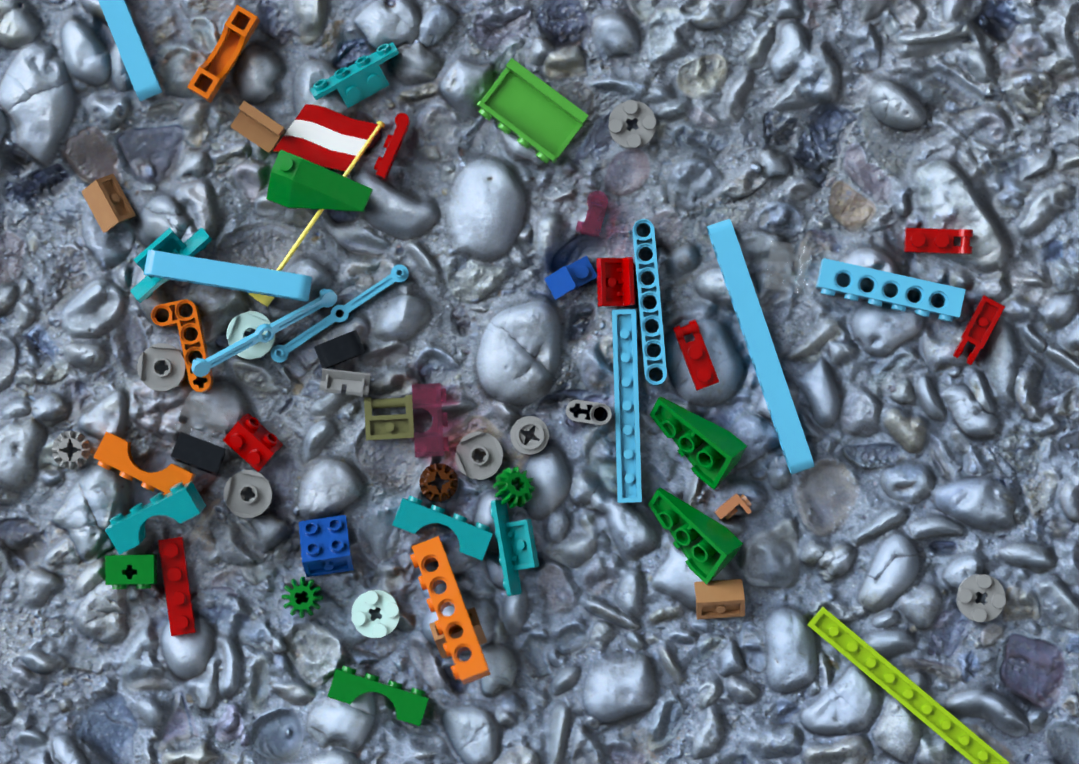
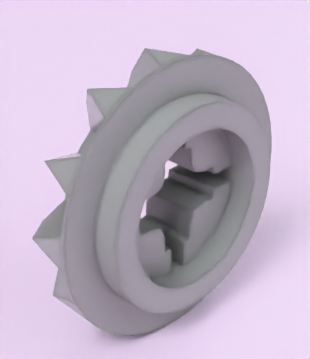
M534 416L522 417L515 422L511 429V442L523 454H536L547 445L549 431L541 419ZM533 426H536L534 435L540 440L531 439L524 445L526 436L520 430L529 431Z
M67 431L61 433L54 440L51 451L54 461L58 465L66 469H77L88 461L91 447L88 439L83 434L76 431ZM70 439L73 447L81 449V451L73 453L71 461L69 453L61 451V449L69 447Z

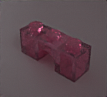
M441 383L412 385L413 409L427 410L433 419L429 430L422 433H414L416 458L445 456V451H449L448 436L444 437L443 427H448L447 412L443 413L442 403H447L446 388H442Z

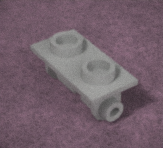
M322 368L320 390H324V393L341 394L342 390H346L347 395L360 397L368 395L370 389L369 373Z

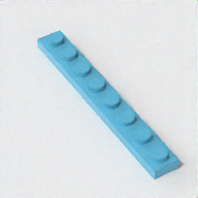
M636 309L612 310L617 503L642 502Z

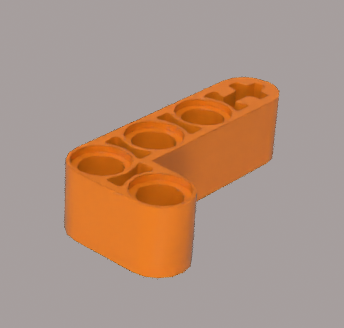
M179 300L155 306L151 312V319L156 325L161 327L178 326L191 388L200 393L208 392L213 386L211 369L206 376L202 377L207 379V382L201 388L200 385H196L199 377L193 373L191 368L193 364L191 362V355L194 352H200L204 359L209 357L198 306L190 300ZM184 305L192 306L193 312L191 316L183 317L181 315V309ZM161 310L169 312V318L166 322L158 321L157 315ZM190 328H195L198 332L197 338L193 341H188L186 338V332Z

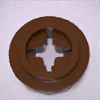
M435 463L426 467L422 472L419 485L425 497L432 501L442 502L455 494L458 487V478L455 471L448 465ZM436 472H438L441 479L449 480V482L442 485L441 493L437 490V486L428 485V483L436 479Z

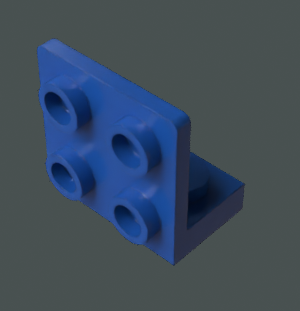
M346 515L306 520L298 523L302 564L306 577L354 570Z

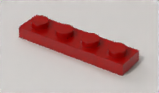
M183 537L158 540L171 636L196 633Z

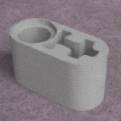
M572 400L566 407L568 419L578 423L602 426L607 424L612 416L609 406L603 403ZM575 404L580 405L581 410H587V405L592 406L589 413L590 420H585L587 414H579L578 418L573 417L574 414L570 412V408H574ZM604 408L607 411L606 420L597 421L593 415L594 410Z

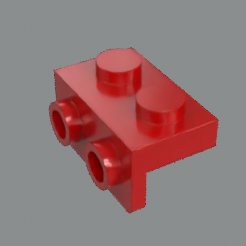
M633 257L597 258L598 307L634 305L636 299V289L634 287L636 268L633 263Z
M249 413L243 416L223 439L228 446L257 472L261 471L272 456L283 446L276 435L270 433L260 424L257 418L252 417Z

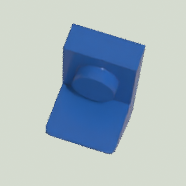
M585 256L568 266L560 268L544 278L556 300L596 279L597 274L588 257Z

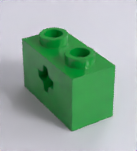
M157 554L105 556V585H112V589H127V584H136V589H150L151 584L157 583ZM130 565H132V569L137 570V574H134L132 579L129 574H126V570L130 569Z

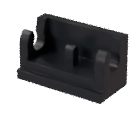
M180 432L171 453V458L174 461L218 476L226 449Z

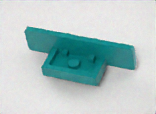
M393 42L383 44L376 49V52L369 56L364 55L358 58L353 65L338 69L330 78L317 81L310 88V91L315 100H318L337 89L347 108H350L389 86L379 65L398 55L399 51Z
M169 228L141 252L134 261L144 271L148 250L193 257L199 251L204 250L212 238L203 228H200L186 242H183ZM146 276L130 292L141 303L145 299L150 298L154 291L163 283L168 282L169 279Z
M502 499L491 501L490 513L495 524L494 535L499 547V564L502 567L504 576L503 587L507 596L522 594L518 570L539 567L531 519L510 522L507 503L501 505Z

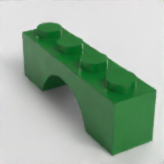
M343 665L342 669H336L327 697L351 704L361 694L367 692L381 693L393 703L398 720L417 726L421 725L430 698L425 696L426 691L414 687L409 691L402 688V683L389 680L387 684L379 681V676L367 672L365 676L356 674L357 669Z

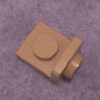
M735 493L713 513L719 520L723 517L728 520L738 511L735 508L737 505L749 515L752 512L749 508L752 504L743 494L739 497Z

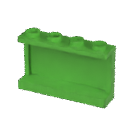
M513 58L506 64V68L486 95L477 103V107L480 109L478 113L489 121L493 118L499 123L497 127L507 135L513 133L518 137L517 142L526 149H529V147L533 148L538 152L536 156L546 164L549 161L553 164L557 161L589 117L588 114Z

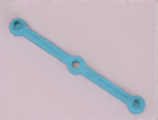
M404 265L394 266L390 275L345 305L334 306L330 315L285 345L274 346L271 350V358L278 363L285 362L290 352L335 322H345L350 312L395 282H405L409 276L408 269ZM337 310H343L344 315L341 318L336 316Z
M331 289L320 290L319 297L271 324L260 325L256 332L207 359H194L191 367L193 373L198 377L206 376L211 368L259 342L267 343L271 341L275 333L323 307H332L338 299L336 293Z

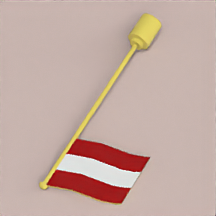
M305 104L273 152L283 150L321 167L344 171L342 176L347 178L379 130L385 127V124L382 121H378L375 124L356 120L326 107ZM319 209L277 268V271L283 270L324 209ZM248 293L267 308L275 298L273 296Z

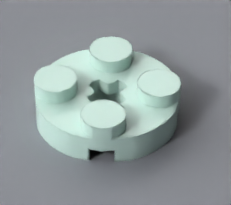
M248 311L237 315L231 320L227 328L226 336L229 346L245 338L244 334L246 331L250 332L251 329H255L256 332L260 325L271 324L270 320L265 315L255 311ZM275 335L271 341L267 343L259 342L237 355L249 360L262 358L272 349Z
M369 590L361 594L355 600L351 610L352 622L356 629L362 635L369 638H382L390 634L396 628L400 618L399 607L395 598L383 590ZM377 607L380 608L382 618L372 620L369 610H375Z

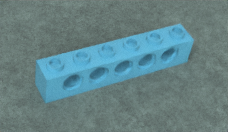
M823 258L821 261L816 288L821 289L820 293L824 295L835 296V293L844 294V299L858 301L859 298L868 300V304L874 306H882V303L892 305L891 309L905 312L906 308L913 309L916 315L929 317L930 313L939 315V320L952 322L953 318H960L966 291L963 288ZM844 274L848 277L849 284L847 287H841L837 284L838 275ZM866 279L872 283L871 292H864L861 289L860 283L862 280ZM886 285L895 287L896 294L894 297L890 298L885 295L884 287ZM909 290H916L919 293L917 303L909 301L907 296ZM933 295H939L942 298L943 304L940 308L932 305L931 298Z

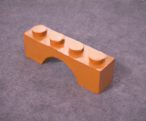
M236 5L226 21L223 32L212 53L199 66L187 88L191 92L210 103L212 102L260 23L256 15Z
M107 431L93 457L99 460L97 465L107 470H111L112 467L120 470L119 475L130 481L136 478L142 481L140 486L152 492L156 488L164 492L163 495L171 492L170 488L180 482H183L185 485L193 481L196 475L173 463L159 472L151 473L144 471L132 458L131 442Z

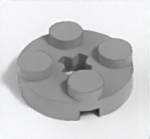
M628 100L620 103L613 109L609 117L608 128L610 136L616 144L623 148L635 149L645 146L651 141L655 133L656 119L654 113L646 104L639 101ZM628 119L631 121L636 119L638 121L636 125L639 128L637 130H627L628 124L626 121Z
M157 343L150 346L141 354L137 364L138 375L143 383L150 389L160 392L170 391L178 387L184 379L187 370L182 352L166 343ZM161 361H165V365L169 366V369L165 370L164 374H160V371L155 368L156 365H160Z
M479 431L469 433L461 439L456 448V464L459 470L469 478L487 479L493 476L502 465V447L499 441L488 433ZM476 449L486 452V455L483 457L484 461L481 463L472 458L475 455L474 450Z
M243 470L236 473L227 481L224 488V500L233 514L242 518H254L262 515L269 508L273 498L270 481L263 474L253 470ZM248 487H251L255 497L246 501L242 491H246Z
M974 574L967 577L961 582L957 590L956 602L958 609L967 619L976 622H988L995 619L1002 612L1006 604L1005 591L997 579L986 574ZM977 592L981 594L986 593L985 604L975 602Z

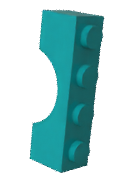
M191 481L185 485L183 482H180L171 487V492L163 495L161 492L150 499V503L146 505L139 503L129 510L131 513L125 516L120 513L109 520L111 524L105 529V532L119 555L138 546L146 538L145 525L148 518L156 515H165L173 518L178 523H182L200 514L206 507V504L193 482Z
M410 495L408 500L402 498L392 524L393 526L416 534L422 527L428 524L439 523L446 525L456 534L461 553L483 561L493 533L489 532V526L479 522L476 523V526L466 523L468 518L456 513H454L453 517L445 515V509L433 504L431 508L421 505L423 500Z

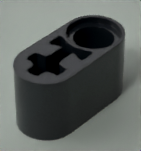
M357 330L314 347L320 364L324 369L365 353Z

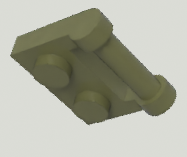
M405 395L403 398L385 399L364 397L366 441L415 438L413 395ZM406 408V414L372 415V409Z

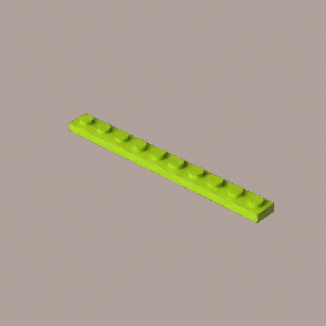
M823 606L807 624V626L972 764H1009L1005 758Z

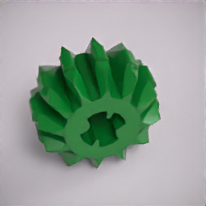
M514 467L512 470L506 468L496 476L497 482L493 485V488L498 490L495 497L502 498L501 505H505L508 502L510 509L516 505L523 507L526 502L532 499L531 493L534 492L535 487L530 485L533 482V478L526 477L527 470L520 473L518 467Z
M301 577L299 586L297 580L292 579L291 583L294 589L288 585L284 587L286 591L290 592V595H282V599L290 600L289 603L284 605V608L293 606L294 608L290 612L292 616L296 614L298 609L300 618H304L305 609L310 616L314 615L311 606L315 609H320L321 606L314 601L323 600L322 595L315 596V592L320 591L321 587L311 588L315 580L311 579L305 585L306 579ZM305 591L308 594L306 597H309L308 602L303 601L299 603L297 601L299 597L296 598V595Z

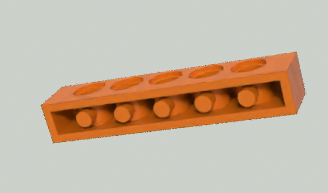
M437 536L412 546L414 554H411L410 557L414 567L420 568L422 576L418 577L423 591L427 589L430 598L426 600L431 613L436 612L438 620L434 622L439 635L444 634L446 643L443 644L446 655L447 657L452 656L455 665L451 666L455 679H460L463 685L491 675L440 537ZM437 562L439 565L435 571H427L429 563ZM439 584L447 585L446 591L442 594L435 593V588ZM447 606L455 607V611L451 616L443 615V610ZM454 629H463V635L460 638L454 639L451 637ZM467 650L472 653L469 660H459V656L463 651Z

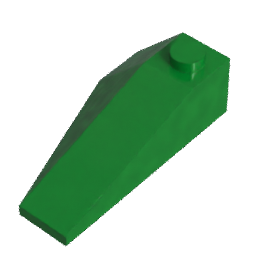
M280 150L271 170L267 200L289 209L309 208L311 210L330 209L335 211L364 212L373 189L306 159Z
M663 397L658 398L650 413V416L665 436L672 438L680 448L677 450L682 457L685 455L693 465L691 470L713 490L721 484L735 467L747 448V445L730 431Z
M662 488L657 489L648 503V506L662 527L669 530L675 539L673 542L677 549L681 548L688 559L685 561L688 567L706 585L734 558L743 545L725 526Z

